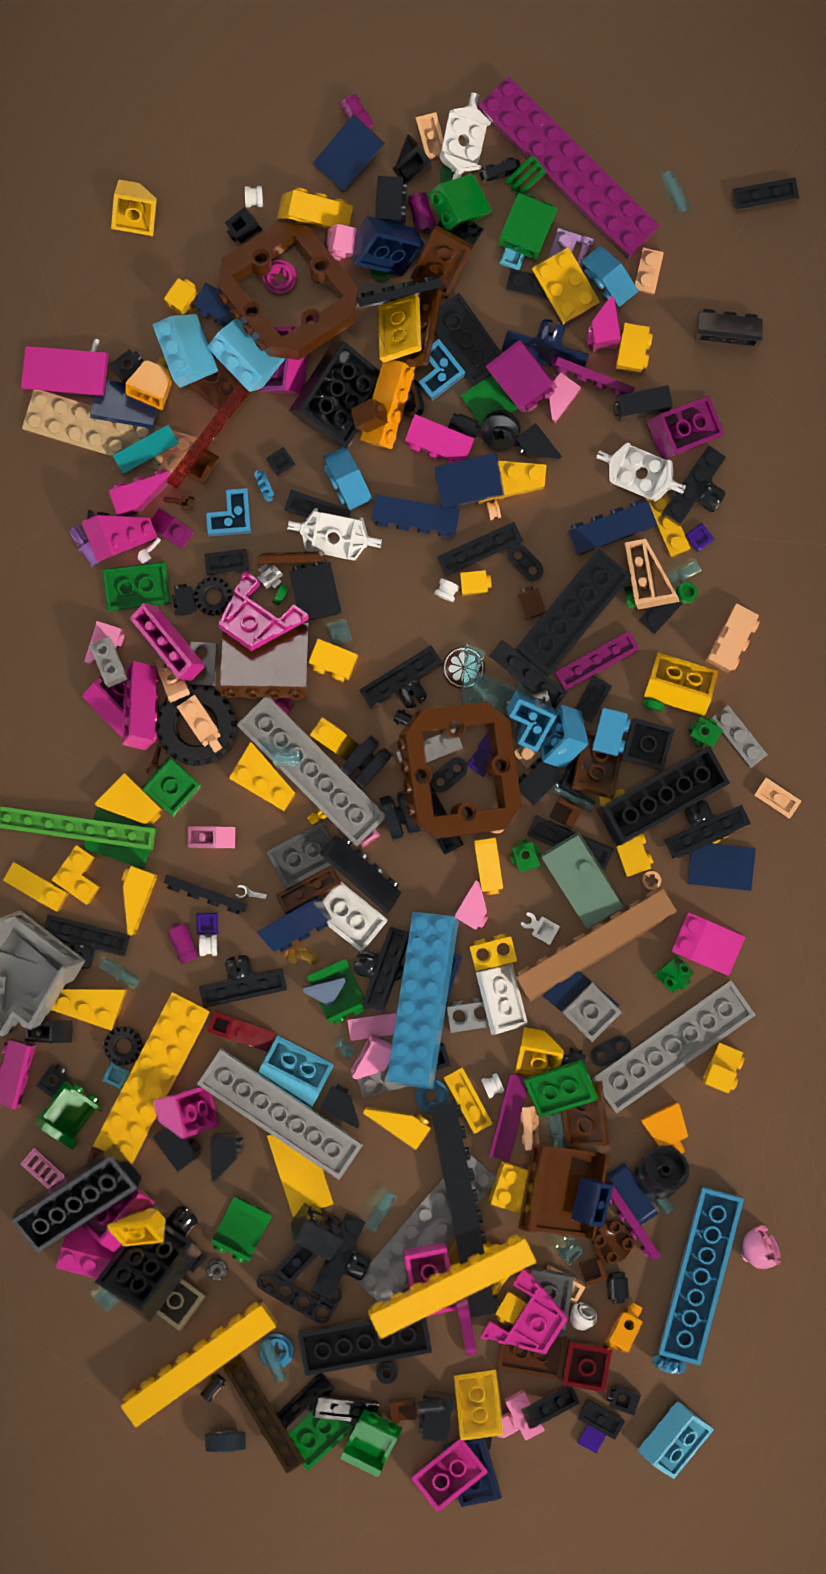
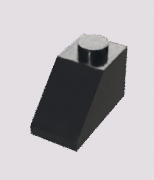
M536 423L516 438V449L521 455L525 454L528 458L558 462L562 457Z
M43 1020L41 1025L33 1029L25 1028V1041L72 1043V1021Z
M339 1084L336 1087L332 1085L320 1110L358 1129L360 1122L352 1097L347 1093L349 1089Z

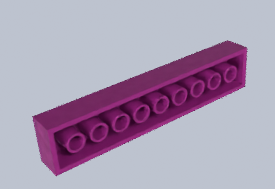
M509 76L478 106V110L491 121V125L527 160L533 155L536 157L546 171L543 176L627 259L658 230L659 224Z

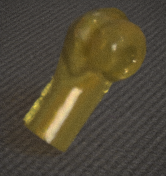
M290 949L286 956V960L293 964L299 958L312 965H316L319 959L318 955L305 949Z

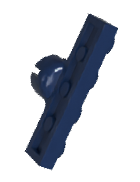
M549 319L541 321L538 334L535 337L508 329L501 351L505 352L520 340L529 347L540 363L556 367L550 364L553 356L585 367L589 355L588 353L563 346L561 341L565 331L564 325L556 322L553 333L549 332L552 320Z

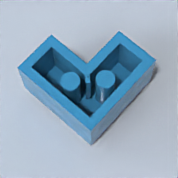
M601 245L581 261L585 268L583 272L589 280L594 279L595 284L601 290H604L602 295L606 300L614 297L615 304L618 307L622 306L638 292L637 287L622 263Z
M440 339L432 344L429 365L433 371L419 381V387L432 402L465 376V371Z
M341 447L323 456L327 464L323 466L327 476L330 477L334 489L339 488L340 492L337 493L341 504L346 503L349 510H352L372 500L361 472L348 448Z
M248 489L226 490L227 511L206 513L209 537L251 533Z
M516 690L506 707L509 717L521 722L515 734L518 744L537 752L557 717L554 707Z
M561 704L555 710L557 717L551 726L552 734L541 744L540 749L544 763L564 769L586 748L588 739L582 711Z
M606 708L601 709L592 746L593 751L618 756V752H623L625 740H622L623 732H628L631 721L627 719L628 714Z

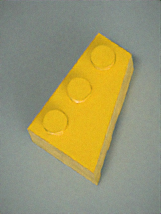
M499 461L505 495L479 501V504L544 489L546 465Z
M63 989L51 1010L108 1030H113L127 989Z

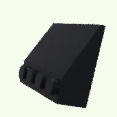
M345 341L332 342L289 409V412L315 431L340 446L347 448L358 431L355 428L351 409L372 399L380 370Z
M165 1225L164 1242L133 1246L122 1245L95 1280V1283L150 1322L202 1252L192 1241Z

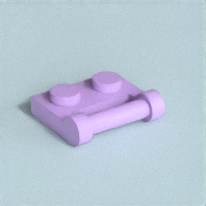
M558 228L548 258L568 247L573 253L576 242L580 243L582 246L576 261L582 270L583 264L581 261L587 257L589 248L593 246L594 239Z

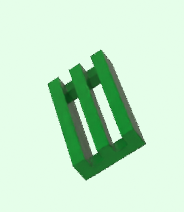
M533 155L505 182L512 185L510 188L512 191L515 190L517 192L515 194L517 196L518 193L524 194L546 171ZM532 163H534V166H532V167L516 182L515 179H516L527 167H529ZM538 169L539 172L521 189L520 185Z

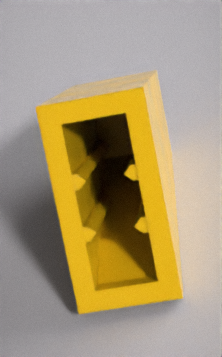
M321 718L310 734L312 738L345 761H347L348 756L358 745L357 742L324 718Z
M126 773L94 803L97 807L147 825L150 822L154 824L162 816L159 813L162 808Z
M496 838L474 841L482 892L486 891L487 895L499 894V889H503Z

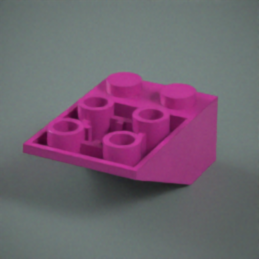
M163 469L154 472V476L149 478L140 476L134 478L133 483L126 485L125 482L113 485V489L109 490L116 515L128 517L140 513L174 479L170 471L166 472Z

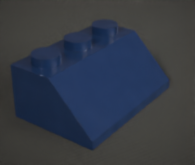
M366 216L355 232L354 265L403 276L425 244L413 227Z
M319 896L259 930L258 934L273 952L278 949L283 952L292 947L290 942L297 938L301 942L311 936L309 934L311 930L316 928L317 931H320L329 926L327 921L331 920L332 917Z

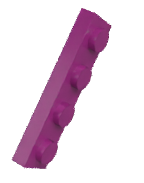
M556 356L552 357L550 364L556 366L555 371L566 375L569 371L575 374L574 378L584 382L587 379L594 381V386L604 390L606 386L613 389L612 393L616 395L632 393L635 389L631 385Z
M627 631L559 669L555 674L566 691L639 650V647L630 631Z
M613 1185L610 1204L615 1203L619 1210L616 1213L623 1223L625 1221L629 1223L631 1228L628 1230L635 1240L640 1239L643 1244L640 1248L647 1258L651 1256L653 1260H656L661 1256Z

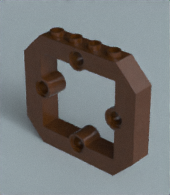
M277 222L222 258L217 297L223 305L226 304L230 308L232 317L236 321L239 319L243 324L242 327L248 336L252 335L260 351L264 350L270 357L300 360L354 324L358 301V286L308 226ZM295 246L310 264L311 279L318 284L326 283L339 300L321 312L314 308L306 309L301 315V325L281 337L263 315L261 305L257 301L251 300L237 282L252 272L258 276L267 275L272 269V259ZM264 260L265 262L258 263L257 261ZM318 268H324L325 270H323V271H318V270H316V269H318ZM250 313L256 314L255 316H248ZM309 321L316 322L315 324H308Z
M488 702L423 709L415 712L399 734L398 749L402 754L400 766L405 776L403 788L408 798L406 810L414 824L433 839L504 830L522 806L511 724L508 718ZM451 723L455 725V733L450 731ZM487 724L491 757L485 762V770L488 775L494 777L498 809L478 811L475 804L463 802L453 806L451 815L434 817L429 785L432 772L426 764L422 732L439 730L443 738L451 740L464 735L466 727ZM497 760L501 763L500 771L495 766ZM417 770L422 775L420 781H418L415 777V773ZM463 808L467 810L466 818L461 814Z

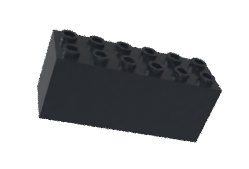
M598 548L515 650L545 675L549 676L632 575Z

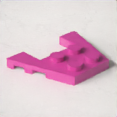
M244 571L239 585L235 588L234 596L231 602L228 603L219 622V628L253 651L309 619L308 614L294 604L278 619L248 597L260 586V581L247 571Z
M523 1268L513 1285L531 1296L511 1330L490 1319L480 1338L485 1340L491 1339L506 1345L507 1343L519 1346L522 1349L546 1354L566 1323L568 1316L526 1268Z

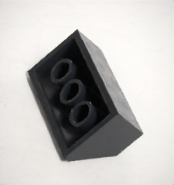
M335 834L319 852L320 855L388 915L401 894L397 889L400 885L391 877L387 880L381 875L384 871L376 863L371 866L366 861L368 856L360 849L357 852L350 846L353 843L343 835L340 838Z

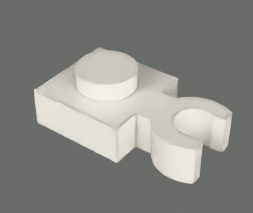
M527 912L526 915L532 919V922L530 924L521 922L522 927L534 929L531 935L551 946L561 927L543 916L540 921H537L532 913Z

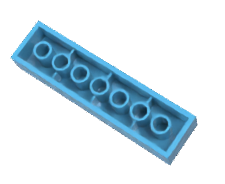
M421 912L412 913L386 1080L392 1084L428 1089L434 1088L459 920L453 916Z
M700 1186L657 1349L659 1355L701 1365L744 1201L742 1196Z

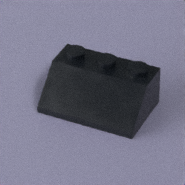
M703 309V312H699L697 315L695 340L758 347L762 342L763 319L758 318V315L745 314V317L736 316V312L725 311L724 314H716V311L711 309Z
M239 1132L213 1133L210 1137L211 1181H216L238 1158L239 1154H242L244 1138L240 1137Z

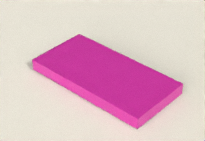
M26 346L21 389L104 396L109 354L105 352Z

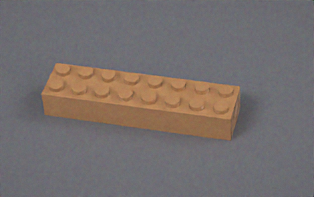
M655 889L647 894L646 900L640 902L638 899L628 905L629 910L623 914L621 910L610 916L611 921L606 924L600 922L591 928L592 932L588 935L584 933L578 935L573 939L574 943L567 947L564 944L555 949V955L550 958L548 955H545L536 961L538 965L530 969L527 966L518 972L519 976L516 979L529 1001H533L553 988L555 984L565 981L574 975L575 972H581L675 915L677 910L664 889L661 891Z

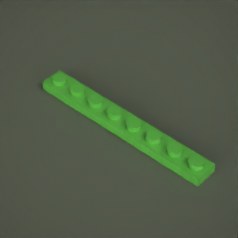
M0 806V828L153 850L156 829Z

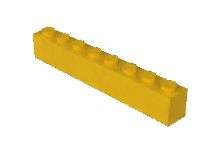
M511 1236L507 1239L506 1243L500 1246L499 1244L493 1245L487 1249L488 1252L482 1255L475 1254L468 1258V1262L462 1265L460 1263L455 1264L449 1268V1271L443 1274L437 1273L432 1275L429 1281L423 1284L419 1282L412 1285L410 1290L403 1294L398 1292L392 1295L390 1300L384 1303L382 1301L372 1305L368 1313L380 1338L536 1263L524 1236Z

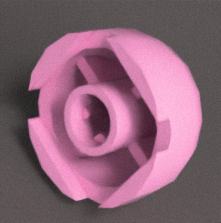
M764 1225L755 1227L747 1232L742 1243L743 1250L741 1255L744 1261L749 1262L758 1269H767L781 1262L777 1260L781 1257L778 1245L773 1235L768 1237L765 1232L768 1229Z

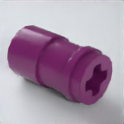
M352 94L340 102L341 109L346 114L348 120L352 115H356L369 129L374 127V123L356 94Z
M426 192L410 195L408 197V204L411 207L415 229L418 233L424 232L425 235L429 234L430 230H433L436 226L428 201L429 197Z
M177 923L172 924L173 929L166 933L171 945L174 946L181 965L198 958V951L193 945L192 937L186 924L180 926Z

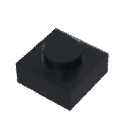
M284 447L266 458L278 477L295 466L294 461Z

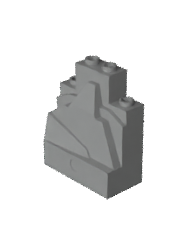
M21 910L0 918L1 1037L12 1033L18 1022L29 1030L41 1025L65 984L74 981L86 961Z

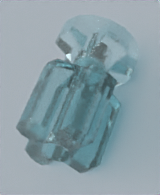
M341 1037L334 1046L340 1047V1052L349 1059L355 1053V1050L348 1043L344 1044V1039Z

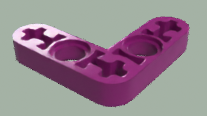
M467 1297L456 1302L466 1356L476 1355L477 1352Z

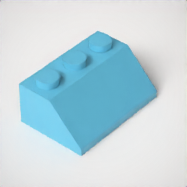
M197 314L170 316L152 324L172 378L180 388L218 372L212 352L207 348L209 344Z
M234 319L216 334L207 348L249 392L262 389L285 358L270 357L264 350L260 351L252 335L248 336L243 330V324L239 319L237 321Z
M277 1035L258 1073L312 1108L334 1064Z
M677 1401L669 1409V1412L662 1421L656 1425L649 1437L643 1441L637 1451L654 1467L675 1479L714 1429L688 1407Z

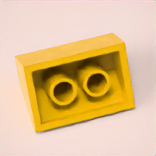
M657 652L644 697L705 716L712 699L718 671Z

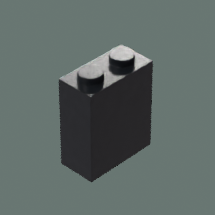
M666 385L618 395L613 405L615 417H619L620 422L670 411L673 404L669 386Z
M323 560L322 562H313L314 566L305 568V564L292 567L293 571H289L296 606L308 614L309 619L307 621L342 614L330 562L326 563V560Z

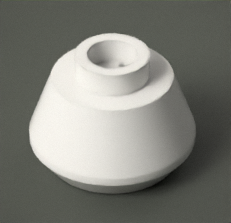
M576 1303L571 1308L569 1319L575 1329L583 1331L597 1323V1313L589 1304Z

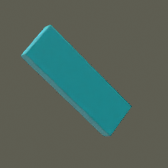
M167 425L114 454L113 457L124 475L177 446L179 443L170 426Z

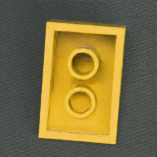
M135 866L125 869L121 880L124 881L123 891L129 935L136 934L158 876Z
M365 1107L363 1110L365 1115L415 1150L431 1129V1126L428 1124L429 1119L420 1113L416 1116L413 1113Z

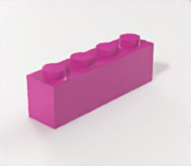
M143 603L130 617L131 621L178 679L192 681L205 667V664L156 605Z
M133 661L125 670L128 680L124 682L122 745L146 750L155 742L157 736L154 728L157 720L155 706L158 701L156 687L159 676L156 675V666Z

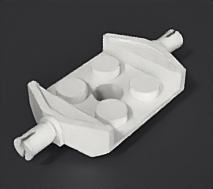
M477 93L470 94L469 105L465 106V108L449 111L439 158L443 164L452 169L451 172H454L452 180L462 177L464 172L479 170L482 167L478 164L486 127L491 125V121L478 110L477 104L480 95ZM460 135L466 140L464 147L458 142Z
M626 443L612 455L601 450L597 454V459L609 464V481L612 484L650 500L657 501L671 489L683 494V489L685 490L686 485L673 480V463L671 460H665L631 446L630 443ZM641 468L648 470L647 476L643 479L637 478V471Z
M318 508L312 511L305 523L302 522L301 524L289 520L287 528L288 530L300 531L306 551H323L324 555L354 561L364 547L367 548V545L380 548L382 539L367 536L362 517L357 520L318 512ZM335 532L339 535L340 539L338 541H331L328 534Z

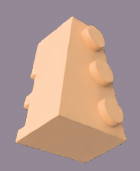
M641 539L625 542L637 609L680 602L647 540Z
M736 603L705 661L727 673L732 670L735 671L740 662L738 657L741 651L745 652L750 640H748L750 633H755L760 623L757 620L759 615Z

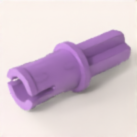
M79 525L73 527L69 533L79 546V552H83L91 566L96 565L100 561L97 562L86 534Z

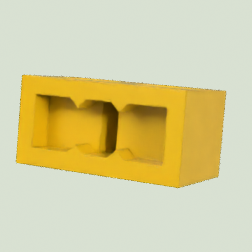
M178 278L165 296L164 301L169 308L179 315H187L198 297L197 289L186 278L184 281Z
M506 933L493 936L494 940L486 942L485 938L473 941V945L469 947L475 971L517 962L511 936L507 937ZM506 943L509 946V952L506 955L498 954L497 947L499 944ZM480 948L487 949L489 953L488 958L479 960L476 957L477 950Z

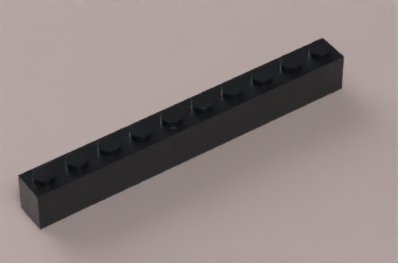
M455 1100L430 1105L460 1264L462 1265L468 1262V1258L471 1256L484 1254L483 1244H487L485 1231H480L479 1223H483L481 1210H476L475 1202H478L479 1199L477 1189H472L471 1181L475 1180L473 1168H468L467 1160L471 1159L469 1147H464L463 1139L467 1137L465 1126H460L459 1118L463 1117L460 1104L456 1105ZM495 1283L467 1296L471 1318L496 1313L495 1308L499 1307L497 1294L493 1295L491 1286H495Z

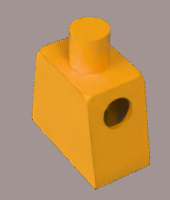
M160 357L156 364L148 360L144 361L126 382V395L163 410L172 385V375L168 369L166 359Z
M678 1102L640 1119L658 1146H671L681 1153L685 1152L680 1140L688 1137V1133Z
M631 1302L627 1312L619 1313L604 1343L622 1353L629 1352L642 1325V1321L638 1317L643 1308ZM625 1321H628L630 1324L629 1330L624 1327Z

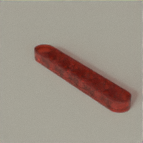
M241 383L235 387L168 478L167 483L175 489L181 485L247 396L249 391Z

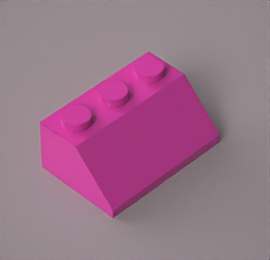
M610 297L592 321L590 328H588L586 344L587 348L591 347L592 353L617 349L621 340L614 297Z
M285 326L274 328L283 337L297 327ZM308 354L300 360L285 359L264 387L256 391L289 395L300 394L305 386Z
M415 414L405 443L408 444V448L419 452L421 449L428 452L427 456L435 460L443 458L447 460V464L468 458L474 444V438Z
M101 676L92 683L82 697L122 738L124 682L108 688ZM156 704L155 712L158 714L159 706Z
M9 1039L8 1043H4L2 1055H5L3 1064L0 1063V1105L15 1110L21 1107L36 1044L15 1039Z
M200 1086L154 1100L155 1112L159 1122L181 1139L220 1126L212 1094Z
M138 1187L83 1223L82 1226L99 1244L115 1253L122 1244L108 1230V1224L136 1212L146 1211L155 1202L145 1191Z
M79 1226L65 1235L56 1268L97 1279L117 1251L114 1253L102 1246L84 1227Z

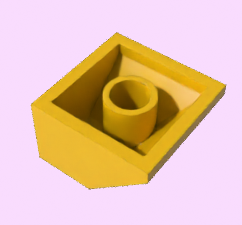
M118 180L114 192L111 229L153 236L157 199L140 183Z
M524 1027L515 1074L531 1076L561 1066L564 1050L545 1031Z
M147 1209L146 1211L136 1212L108 1224V1230L123 1246L164 1242L165 1218L158 1210Z

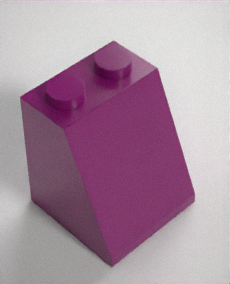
M520 340L485 366L523 413L535 409L538 406L537 402L542 398H549L554 394V389L558 387L529 347Z

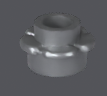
M212 1260L208 1263L209 1266L206 1268V1273L212 1280L218 1281L226 1276L227 1269L224 1261Z

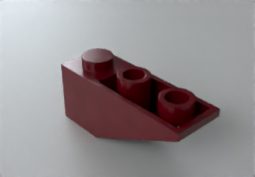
M216 1010L213 1013L207 1030L209 1033L269 1052L275 1032Z

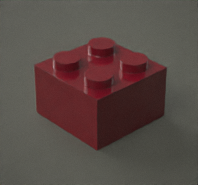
M569 1339L561 1381L562 1385L605 1392L612 1354L611 1346Z

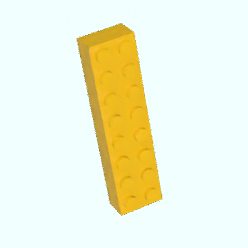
M173 992L171 993L93 1146L106 1151L116 1145L131 1164L134 1163L157 1118L154 1100L169 1095L211 1013L210 1011Z
M255 1301L250 1304L245 1310L246 1313L242 1316L238 1313L229 1320L228 1326L225 1328L220 1326L215 1329L210 1335V1339L206 1341L203 1338L197 1342L192 1352L188 1353V1351H185L179 1355L174 1365L171 1366L168 1363L159 1370L160 1372L157 1377L150 1376L143 1381L139 1390L134 1388L125 1394L121 1408L135 1427L139 1426L274 1329L278 1321L264 1301L260 1303Z

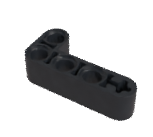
M270 1270L262 1271L257 1278V1286L260 1290L320 1324L330 1320L342 1298V1289L339 1285L336 1287L339 1296L336 1299L328 1300L321 1296L318 1298L293 1283L289 1285L278 1274ZM270 1276L271 1283L276 1284V1281L280 1283L277 1285L276 1290L273 1291L274 1286L270 1283H267L266 1286L263 1285V1279L261 1278ZM282 1286H287L290 1288L291 1294L284 1297L279 1293V1289ZM306 1297L309 1299L310 1304L307 1307H301L298 1304V1299ZM318 1308H325L328 1311V1315L325 1318L318 1317L316 1314Z

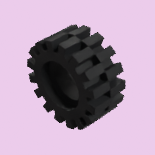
M211 576L204 578L197 584L194 590L196 606L203 613L210 616L224 613L228 603L233 598L230 586L219 577ZM210 588H216L221 592V600L217 604H209L205 600V593Z
M118 1027L108 1033L104 1040L103 1049L110 1062L125 1066L138 1059L143 1049V1041L139 1033L134 1029ZM119 1038H127L131 1042L129 1053L120 1054L116 1051L115 1043Z

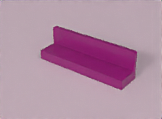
M509 1073L489 1152L490 1158L495 1157L510 1161L520 1115L528 1091L523 1081L525 1076Z

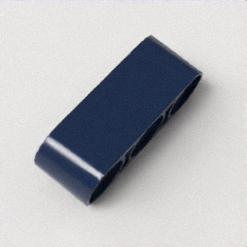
M625 1163L607 1174L641 1226L659 1214L649 1198L638 1188L634 1176Z

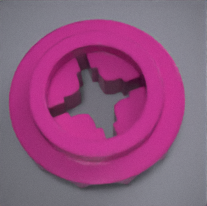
M273 261L271 271L263 276L264 285L274 294H285L292 290L296 283V271L286 261ZM281 269H283V277L288 280H281L277 286L276 278L271 275H278Z

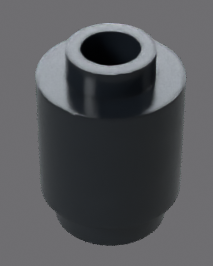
M454 413L448 428L471 438H476L481 426L477 425L478 420L461 413L459 415Z
M625 1272L608 1273V1299L612 1300V1303H625V1299L629 1298L628 1277H626Z
M391 1360L380 1362L376 1368L377 1379L383 1384L394 1382L398 1372L396 1364ZM389 1370L391 1375L384 1376L383 1371Z

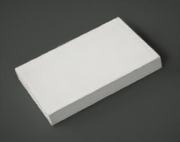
M344 883L329 891L322 900L332 917L331 920L327 921L329 927L359 951L365 950L388 921L385 916Z
M513 963L476 972L491 1035L528 1025Z

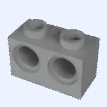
M110 637L90 644L96 663L108 688L128 680Z
M191 642L190 647L195 653L199 648L207 650V656L201 659L205 664L203 670L206 672V677L201 681L195 678L192 681L187 680L188 684L215 687L217 643Z
M482 997L473 998L472 1003L466 1004L463 1003V1000L450 1002L451 1006H447L451 1033L489 1027L487 1015L481 1019L474 1016V1010L477 1007H484ZM456 1010H462L465 1013L463 1021L457 1022L453 1019V1013Z

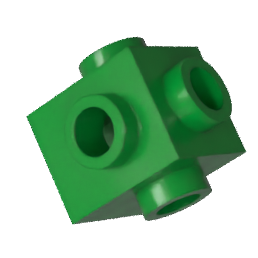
M706 716L705 719L700 717L699 721L694 719L688 731L692 732L689 737L693 739L692 743L700 748L710 746L712 749L723 729L716 726L717 722ZM701 730H706L707 735H703Z
M527 839L516 842V847L511 848L513 853H510L509 856L512 865H517L519 873L540 866L538 857H541L538 845H533V842L528 843ZM523 851L529 853L527 859L522 858L521 854Z
M675 955L655 975L671 993H674L677 989L682 991L691 983L689 978L694 972L678 955Z

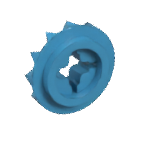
M260 469L256 470L254 476L264 499L267 502L273 501L272 496L274 493L265 472L261 473Z
M435 1080L433 1089L417 1087L415 1101L423 1112L431 1114L430 1105L438 1104L434 1100L426 1104L428 1096L424 1092L425 1090L432 1093L438 1089L436 1097L440 1101L439 1103L448 1102L449 1093L442 1082Z
M276 1333L267 1336L262 1341L260 1357L267 1366L282 1368L289 1364L293 1358L294 1348L292 1342L285 1335ZM276 1342H278L279 1349L286 1350L279 1353L278 1360H276L275 1353L267 1351L274 1349Z
M662 1355L654 1356L652 1361L658 1369L672 1374L685 1372L687 1367L684 1361Z

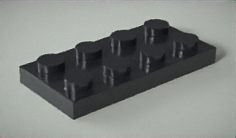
M460 293L439 306L435 334L465 371L466 378L474 387L491 375L485 366L501 355L502 352Z

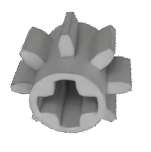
M273 563L269 567L267 564H264L258 569L261 574L257 578L266 589L270 586L275 589L282 583L279 578L283 574Z

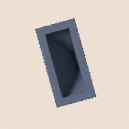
M345 977L304 987L303 991L331 1007L346 980Z

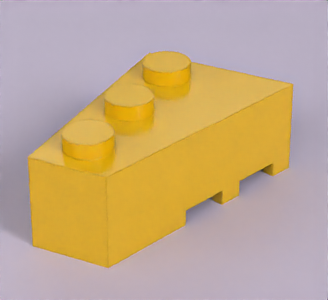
M295 188V190L282 194L277 220L283 221L284 218L296 220V224L303 225V223H307L325 230L336 224L349 226L353 205L347 204V201L344 199L335 198L334 201L327 199L325 194L315 193V195L307 193L306 189Z
M250 742L229 779L281 810L286 811L296 793L255 745Z

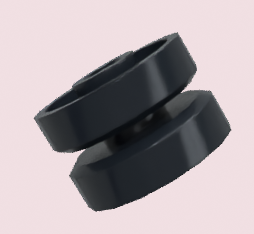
M372 735L354 749L348 756L349 759L340 768L347 776L353 775L360 769L361 771L355 777L354 782L362 789L393 756L386 748H382L376 755L372 754L379 746V741Z
M404 790L397 792L396 797L399 803L397 807H395L393 798L390 795L379 798L393 842L404 839L403 825H406L410 836L422 833L421 829L411 821L410 816L407 814L406 805L408 798Z
M662 1145L654 1148L637 1164L635 1169V1181L638 1188L644 1195L656 1200L671 1197L687 1182L689 1176V1165L686 1158L679 1150L671 1146Z

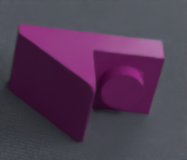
M158 508L151 519L154 530L181 549L184 548L194 533L190 528Z

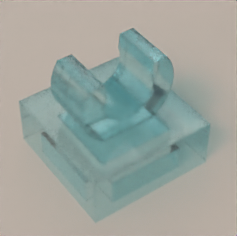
M346 619L326 625L332 645L336 646L353 640Z
M565 1237L564 1240L567 1242V1246L562 1249L557 1245L556 1249L560 1252L558 1256L571 1266L585 1250L573 1239L570 1240Z
M103 1288L93 1296L106 1312L119 1302V1300Z

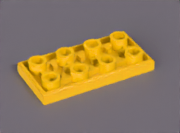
M267 1135L292 1216L295 1217L304 1203L310 1206L315 1205L320 1209L333 1205L334 1202L323 1169L273 1135Z

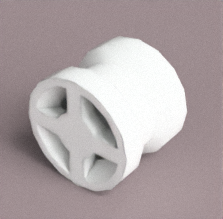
M245 186L246 208H250L252 205L263 207L262 186H257L256 188Z
M441 578L439 582L440 587L434 594L442 599L454 602V594L459 590L460 586Z
M212 935L211 937L199 936L200 956H205L206 954L217 956V935Z
M494 1073L491 1078L481 1079L489 1099L493 1098L496 1093L502 1094L505 1092L497 1073Z

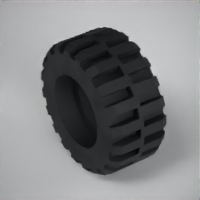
M191 684L187 685L190 692L189 695L173 702L169 701L168 696L164 699L165 701L158 709L155 731L157 732L161 747L176 761L192 766L209 765L218 759L220 760L231 749L237 736L238 721L231 703L226 697H221L219 691L205 685ZM194 695L201 705L208 708L216 718L217 729L221 735L217 740L222 746V749L216 753L210 744L206 746L190 745L184 742L177 732V719L181 714L177 706Z

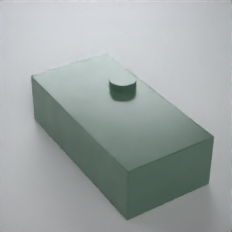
M579 831L542 853L541 858L586 929L623 908V900Z

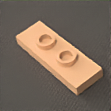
M162 658L154 660L170 702L190 694L185 680L178 679Z

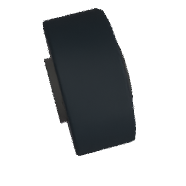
M222 1430L205 1434L206 1452L234 1453L235 1451L246 1449L245 1432Z

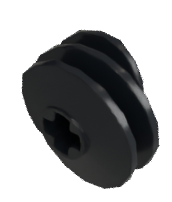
M492 411L483 420L480 430L481 437L489 447L496 450H506L511 448L516 441L521 425L519 419L509 411Z

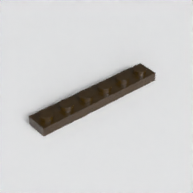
M241 1353L237 1354L223 1364L222 1367L286 1474H289L305 1464L306 1461Z

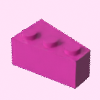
M97 515L81 522L97 562L158 538L150 518Z

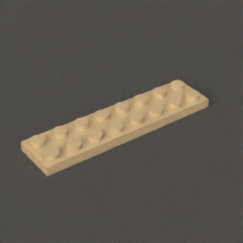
M33 390L22 430L111 457L163 428L154 425L153 429L92 419L90 418L91 405L42 390ZM172 430L179 444L141 466L157 471L165 469L166 472L170 471L173 476L185 479V471L189 466L197 438Z

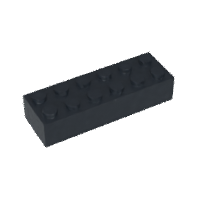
M707 746L596 808V811L616 846H619L730 784L711 747Z
M114 1145L16 1209L11 1222L38 1253L136 1190L142 1177L120 1149Z
M370 1317L298 1330L305 1376L432 1353L426 1317L383 1338H380Z

